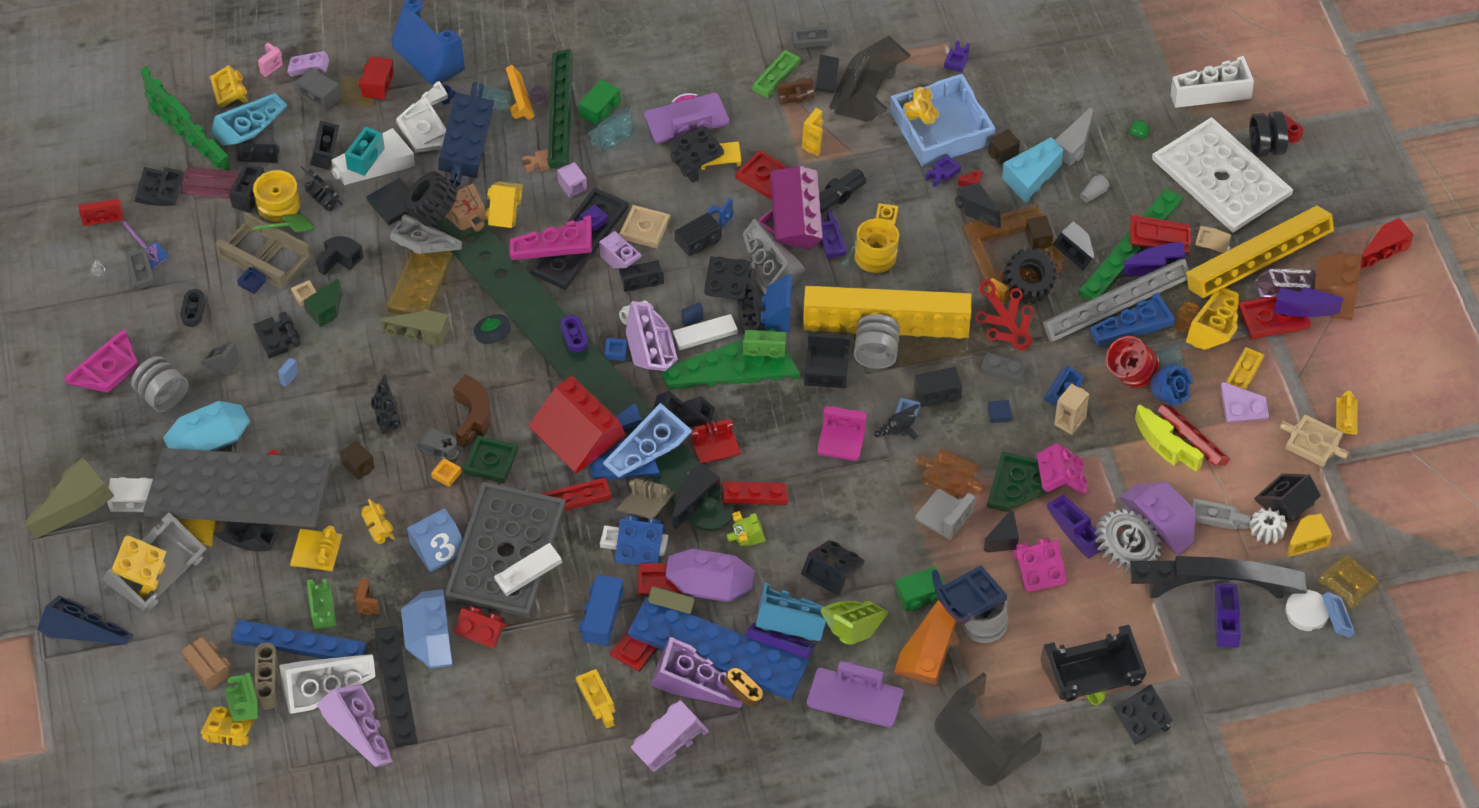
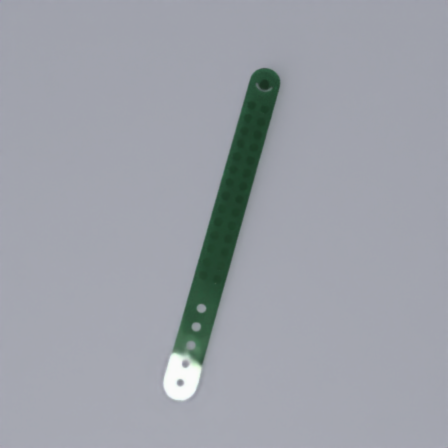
M444 217L437 224L431 226L462 241V249L452 250L451 252L564 380L573 376L615 417L633 404L637 405L642 422L652 412V409L589 339L587 348L582 352L576 353L568 349L561 331V320L568 315L518 260H511L508 248L486 224L479 231H475L472 226L465 230H460L458 227L451 226L449 224L451 221ZM470 236L477 239L472 244H468L464 240ZM487 253L492 256L488 261L480 259L482 254ZM498 271H505L507 276L497 278L495 274ZM639 425L625 429L624 432L626 434V437H624V439H626ZM682 443L675 449L655 459L661 476H649L655 483L665 484L670 488L671 492H675V495L670 499L675 506L687 473L700 464ZM720 486V490L715 495L704 499L699 512H695L687 520L694 527L703 531L722 529L733 518L734 504L723 503L722 488Z

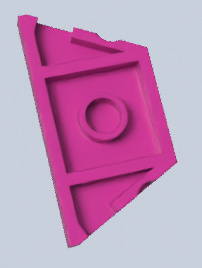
M126 330L120 331L64 377L65 383L108 393L133 373L139 366Z

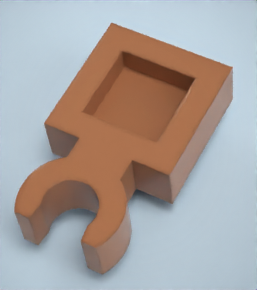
M548 149L534 152V157L524 156L522 158L526 172H532L538 167L540 171L550 169L547 164Z

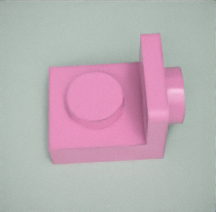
M270 43L265 44L267 54L258 60L260 73L264 77H267L283 65L280 49L272 46Z

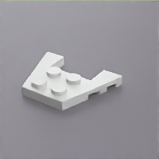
M440 81L436 82L429 92L426 91L418 102L413 103L396 118L398 127L415 153L442 149L446 128L432 105L448 99V94Z

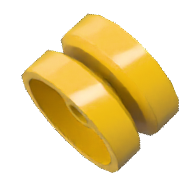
M272 170L263 173L256 179L253 185V193L260 216L272 222L284 221L282 216L297 214L300 209L301 200L294 176L282 170Z

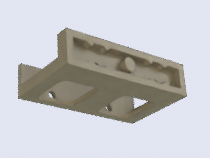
M244 212L245 222L226 242L219 239L215 243L217 255L225 261L283 290L312 258L310 245L306 241L299 240L290 233L283 232L277 228L254 231L253 227L269 225L271 223H266L257 216ZM250 232H256L269 239L254 256L237 248L238 244ZM283 248L289 249L301 256L287 273L269 264Z

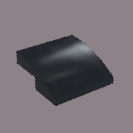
M144 167L135 202L156 206L176 205L184 172L167 167L164 168V171Z

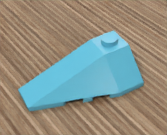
M274 93L216 115L211 134L223 146L244 142L259 134L287 108V104Z

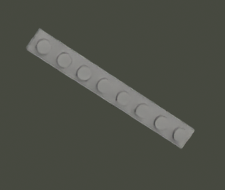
M1179 259L1044 321L1043 325L1049 341L1058 340L1145 300L1156 293L1186 281V272L1189 271L1186 260Z

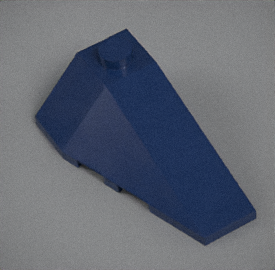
M60 595L45 606L37 628L38 631L43 632L42 634L49 638L125 645L134 636L114 623L102 622L99 614H89L84 611L85 606Z

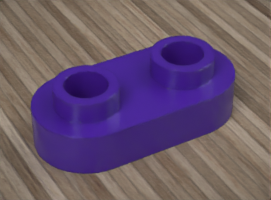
M574 315L564 317L561 320V331L568 349L576 353L584 351L588 346V339L581 320Z

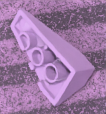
M362 684L333 689L317 704L328 724L375 767L392 763L386 741L380 736L378 731L381 727L379 720H375L372 713L375 710L373 702Z

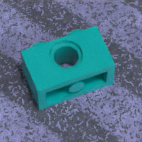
M366 126L363 128L345 153L348 170L363 176L367 174L385 149L383 133Z

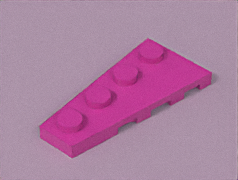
M591 215L584 217L582 221L574 222L573 220L566 222V225L554 228L553 226L546 228V231L538 234L532 232L510 239L511 260L592 252Z

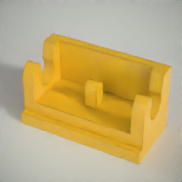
M739 142L719 143L724 149V155L702 165L701 170H705V167L708 165L736 163L737 166H741Z

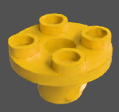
M917 87L913 92L914 100L903 105V108H906L905 114L909 121L921 118L926 125L934 124L935 119L939 118V112L932 103V93L929 88Z

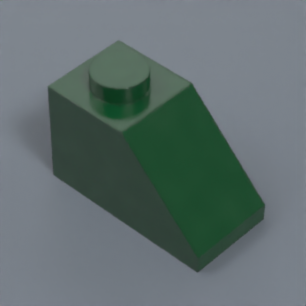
M336 279L304 299L306 313L320 327L332 322L338 316L342 297L340 281Z

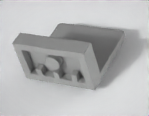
M937 489L916 514L915 520L951 540L974 512L975 496L967 493L963 499L960 498L958 500L945 491Z

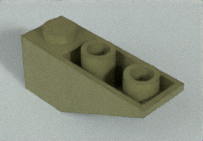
M431 310L386 317L381 320L383 333L390 336L404 337L409 340L426 342L430 345L442 346L450 328L448 314Z

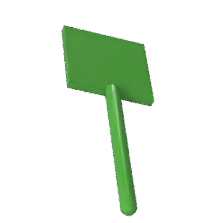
M303 214L282 216L285 221L283 223L253 227V230L257 231L290 226L295 233L315 230Z

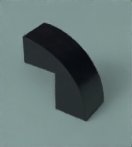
M670 391L658 394L653 407L654 410L661 403L686 426L690 427L706 426V423L710 425L715 409L702 396L682 402Z
M219 521L213 535L238 548L250 551H269L276 540L278 532L268 524L253 523L246 525L243 522Z

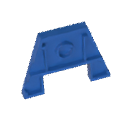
M633 404L616 416L623 430L642 423L636 404ZM624 438L589 464L594 480L605 477L606 480H619L622 477L642 478V476L650 475L652 477L661 476L655 459L620 478L603 465V462L625 440Z

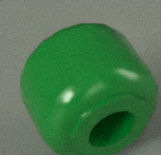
M1143 120L1133 121L1128 133L1141 139L1146 138L1150 127Z

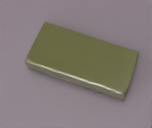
M653 586L649 592L648 602L690 614L694 599L693 597Z

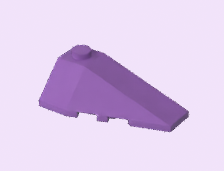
M672 637L668 639L657 664L651 686L670 694L741 708L743 704L725 686L724 677L727 674L726 672H720L712 666V661L708 658L705 660L696 653V649L691 645Z

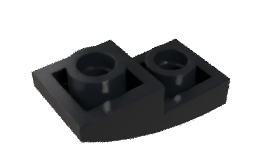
M820 55L815 90L835 92L839 58Z

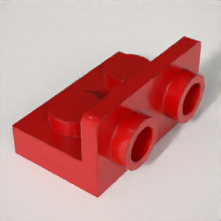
M119 199L78 205L83 226L124 220L123 207Z

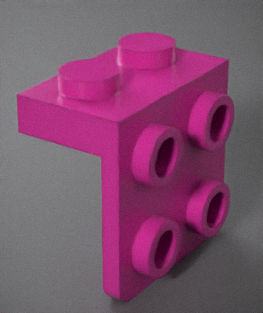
M825 406L823 428L817 453L822 456L852 461L859 460L866 431L867 413L859 410Z
M1059 443L1036 453L1042 487L1045 491L1049 492L1066 483L1082 495L1088 493V482L1083 470L1084 462L1079 456L1077 457L1068 448H1064Z
M1049 537L1037 540L1036 545L1029 546V542L1016 545L1017 549L1011 550L1012 559L1018 560L1025 591L1032 592L1067 582L1058 540L1050 541Z

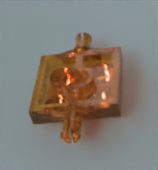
M941 449L932 460L926 459L921 455L917 458L916 464L927 468L922 475L921 482L933 488L941 489L957 499H960L962 494L968 489H972L980 494L984 490V485L974 481V477L979 471V465L945 449Z

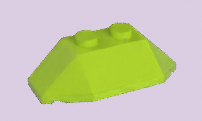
M839 601L822 607L820 611L833 634L840 637L839 640L847 645H853L870 638L889 613V611L871 601H864V603Z

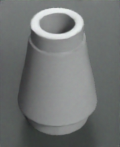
M1100 174L1094 176L1082 191L1080 197L1083 201L1089 203L1107 192V188L1110 186L1109 182Z

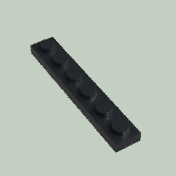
M397 625L375 629L395 747L418 744Z

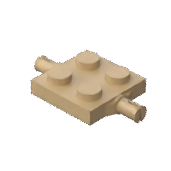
M1304 415L1302 420L1295 426L1285 421L1281 423L1280 429L1291 433L1285 449L1324 467L1329 458L1334 454L1345 460L1349 455V451L1338 447L1343 432L1312 417Z

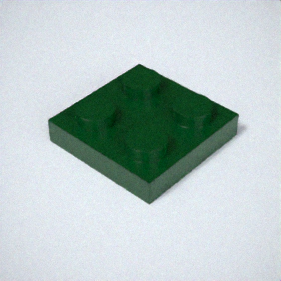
M477 436L464 466V474L505 484L517 455L518 445Z

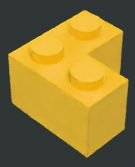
M499 181L491 185L487 193L490 206L486 209L485 214L488 225L508 228L515 226L517 206L521 204L523 184Z

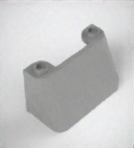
M170 513L165 515L161 519L162 522L141 540L167 551L163 560L166 564L161 575H157L156 579L159 582L154 593L150 591L146 599L139 596L141 584L113 573L112 567L102 578L109 587L143 611L145 609L152 610L159 603L157 598L192 564L196 567L205 558L202 554L206 548Z

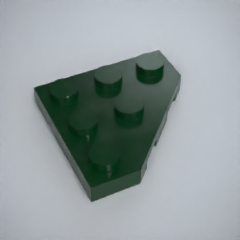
M1002 451L987 501V507L1009 512L1049 493L1042 487L1038 460Z

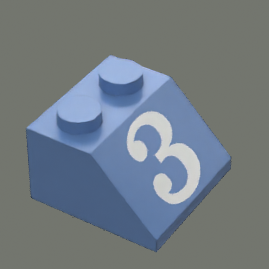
M445 508L407 528L409 543L430 573L457 559L463 539L456 523Z

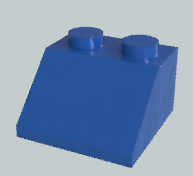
M786 275L767 286L766 295H762V307H765V311H761V324H765V331L774 328L776 332L790 333L791 275Z

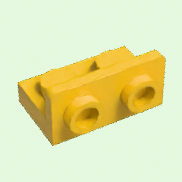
M228 65L210 76L217 104L221 108L237 99L244 104L248 102L246 98L247 91L241 81L243 77L238 70H234Z
M815 108L803 125L802 148L808 153L819 156L823 132L821 127L824 120H822L823 111Z

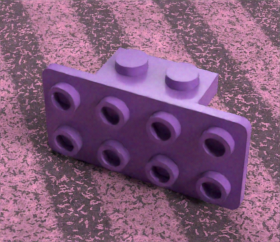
M711 93L651 109L644 113L654 142L657 144L678 139L701 127L711 130L729 124V118L718 93Z
M840 661L837 672L824 668L817 669L807 699V706L892 728L903 697V689L883 684V672L876 668H866L858 666L853 662Z

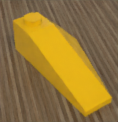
M1228 288L1215 292L1192 321L1186 342L1204 350L1229 342L1237 331L1239 293Z

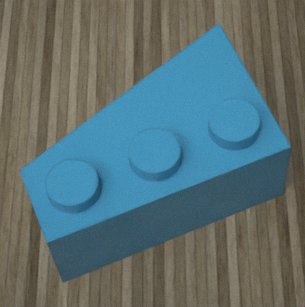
M764 582L758 605L756 627L767 631L782 632L788 636L803 637L809 641H821L826 620L820 611L824 606L805 598H801V601L790 597V592L785 590L782 593L770 589V584Z

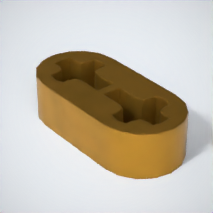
M732 668L724 677L725 686L747 706L757 705L762 698V689L741 669Z

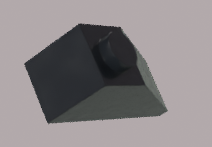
M980 183L956 188L955 204L964 215L994 228H1001L1000 210Z
M702 463L687 473L672 514L673 527L675 529L681 526L720 490V477Z

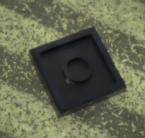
M400 178L366 196L368 203L388 226L400 220L404 214L409 215L404 208V203L410 189Z

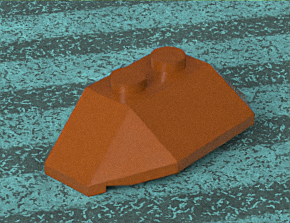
M1339 251L1318 259L1314 290L1343 297L1340 313L1330 315L1331 317L1352 320L1362 258L1360 254Z

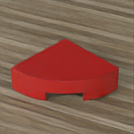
M974 170L972 173L961 175L957 185L964 187L979 183L983 171Z

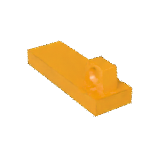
M510 65L506 68L516 99V103L509 107L511 115L514 119L525 116L527 120H530L535 115L522 75L513 65Z

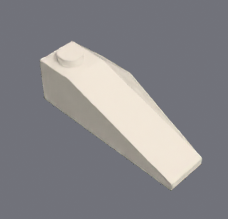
M372 654L300 661L279 665L281 686L290 714L317 708V704L333 689L360 685L375 677Z

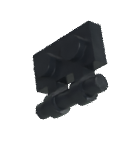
M286 312L279 314V322L275 323L273 317L253 324L268 359L288 352L286 346L292 343L294 347L301 345L300 335L297 330H294L293 321ZM286 330L287 334L282 336L280 332Z

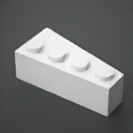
M1241 56L1234 62L1228 60L1214 68L1207 66L1200 72L1194 70L1172 77L1170 95L1175 108L1252 99L1254 80L1244 56Z

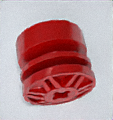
M1135 336L1118 338L1107 351V368L1115 377L1131 388L1140 389L1148 386L1154 373L1160 369L1157 354Z

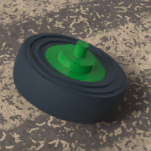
M503 314L487 316L474 327V335L478 342L482 344L498 342L504 339L511 331L509 319Z

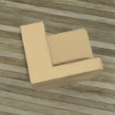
M1200 226L1195 245L1225 253L1231 234L1215 228Z

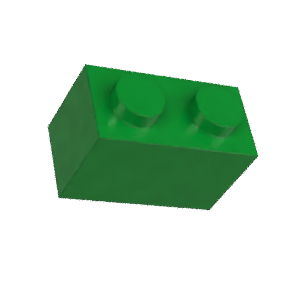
M600 79L578 103L579 117L599 126L608 119L610 113L615 108L619 107L621 103L620 88Z
M936 566L895 580V593L904 612L919 610L923 606L936 604L939 600L932 581V571L935 569L938 571ZM939 573L941 582H942L943 585H945V583H944V581H943V579H942V577H941V575H940V573Z

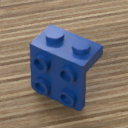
M627 515V519H620L615 554L616 562L633 565L658 564L662 533L665 534L666 525L661 524V520L648 518V522L639 521L640 517Z

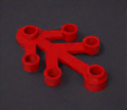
M991 280L982 281L979 285L981 295L989 298L1001 317L979 311L975 315L977 323H990L1008 327L1012 334L998 332L997 329L991 328L987 331V338L990 341L1001 340L1011 342L1013 347L1019 351L1027 350L1032 344V337L1028 333L1030 319L1034 315V309L1029 305L1022 308L1023 319L1019 329L1015 319L1019 301L1023 297L1022 291L1015 288L1010 292L1011 302L1009 311H1007L995 293V284ZM986 286H990L992 290L991 292L986 293L984 292V288ZM1016 291L1020 293V297L1017 299L1012 296ZM1031 309L1032 313L1026 316L1024 310ZM980 314L986 316L984 321L978 320ZM995 331L997 336L990 338L989 333ZM1020 337L1026 339L1024 344L1018 343Z

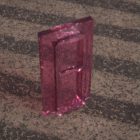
M187 167L183 175L180 193L230 198L229 191L240 172Z

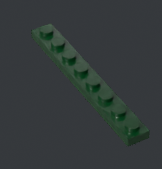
M571 49L552 53L547 163L550 169L569 165L573 53Z

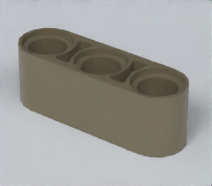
M267 642L258 645L255 651L254 690L258 706L263 710L274 708L278 701V657L274 645Z

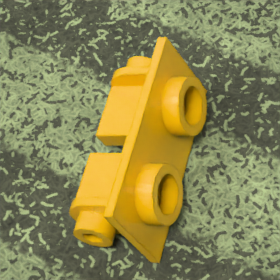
M1346 391L1342 398L1336 397V429L1343 432V434L1357 435L1358 399H1355L1351 391Z
M368 499L370 506H364L361 515L368 527L375 524L369 528L374 542L382 544L388 536L395 540L392 533L394 530L393 526L384 517V514H386L384 508L379 503L375 504L372 500Z

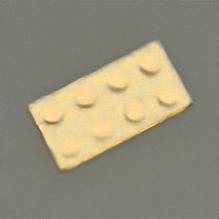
M411 250L387 304V312L404 315L431 310L452 262L453 253L442 251L418 254Z

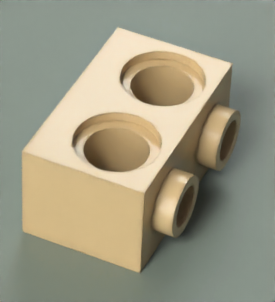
M1071 384L1057 401L1054 425L1072 435L1086 418L1089 393L1083 388Z

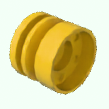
M879 218L862 222L857 230L854 253L855 262L861 269L871 273H883L895 265L899 243L897 227L893 223Z

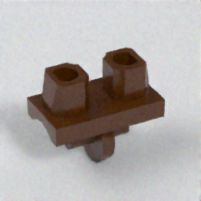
M799 78L797 81L789 83L786 81L779 82V103L786 104L796 101L797 104H801L802 100L814 98L812 78Z

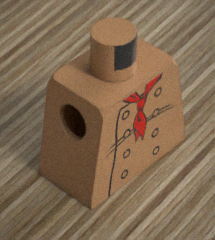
M473 183L457 191L454 205L445 216L460 230H465L472 226L475 231H479L485 225L483 222L486 214L485 206Z

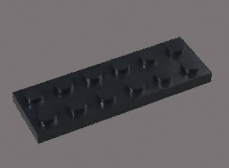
M594 187L568 220V222L580 220V215L594 204L608 215L609 221L597 230H592V252L540 257L530 269L531 275L566 290L597 250L599 241L607 237L629 208L628 202Z

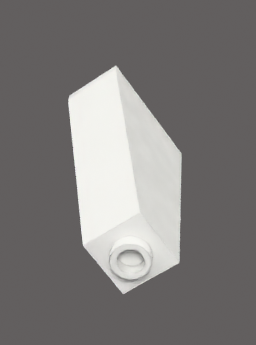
M392 128L383 133L385 149L365 176L347 169L345 153L332 159L333 168L331 172L336 180L339 179L343 185L411 168L415 166L414 153Z

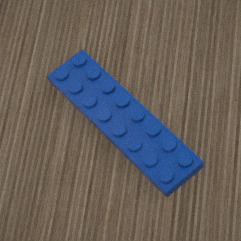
M647 597L628 631L629 637L643 643H648L661 650L665 649L670 637L689 644L696 649V653L706 660L708 658L712 661V666L720 672L728 673L732 668L741 669L761 689L792 700L809 665V660L745 637V635L691 614L649 603Z

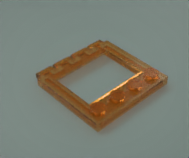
M1038 204L1001 214V228L999 229L980 221L963 225L962 230L985 280L994 278L1002 283L1004 275L1003 272L995 273L982 242L1025 230L1027 219L1043 216ZM1054 245L1047 247L1046 251L1054 261L1052 265H1056L1057 268L1055 273L1064 272L1065 260L1061 252ZM1024 268L1019 270V274L1025 282H1028L1027 276H1029L1030 280L1039 279L1038 274L1032 269Z

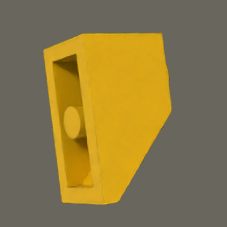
M1321 513L1307 515L1300 520L1289 544L1288 557L1329 546L1332 533Z

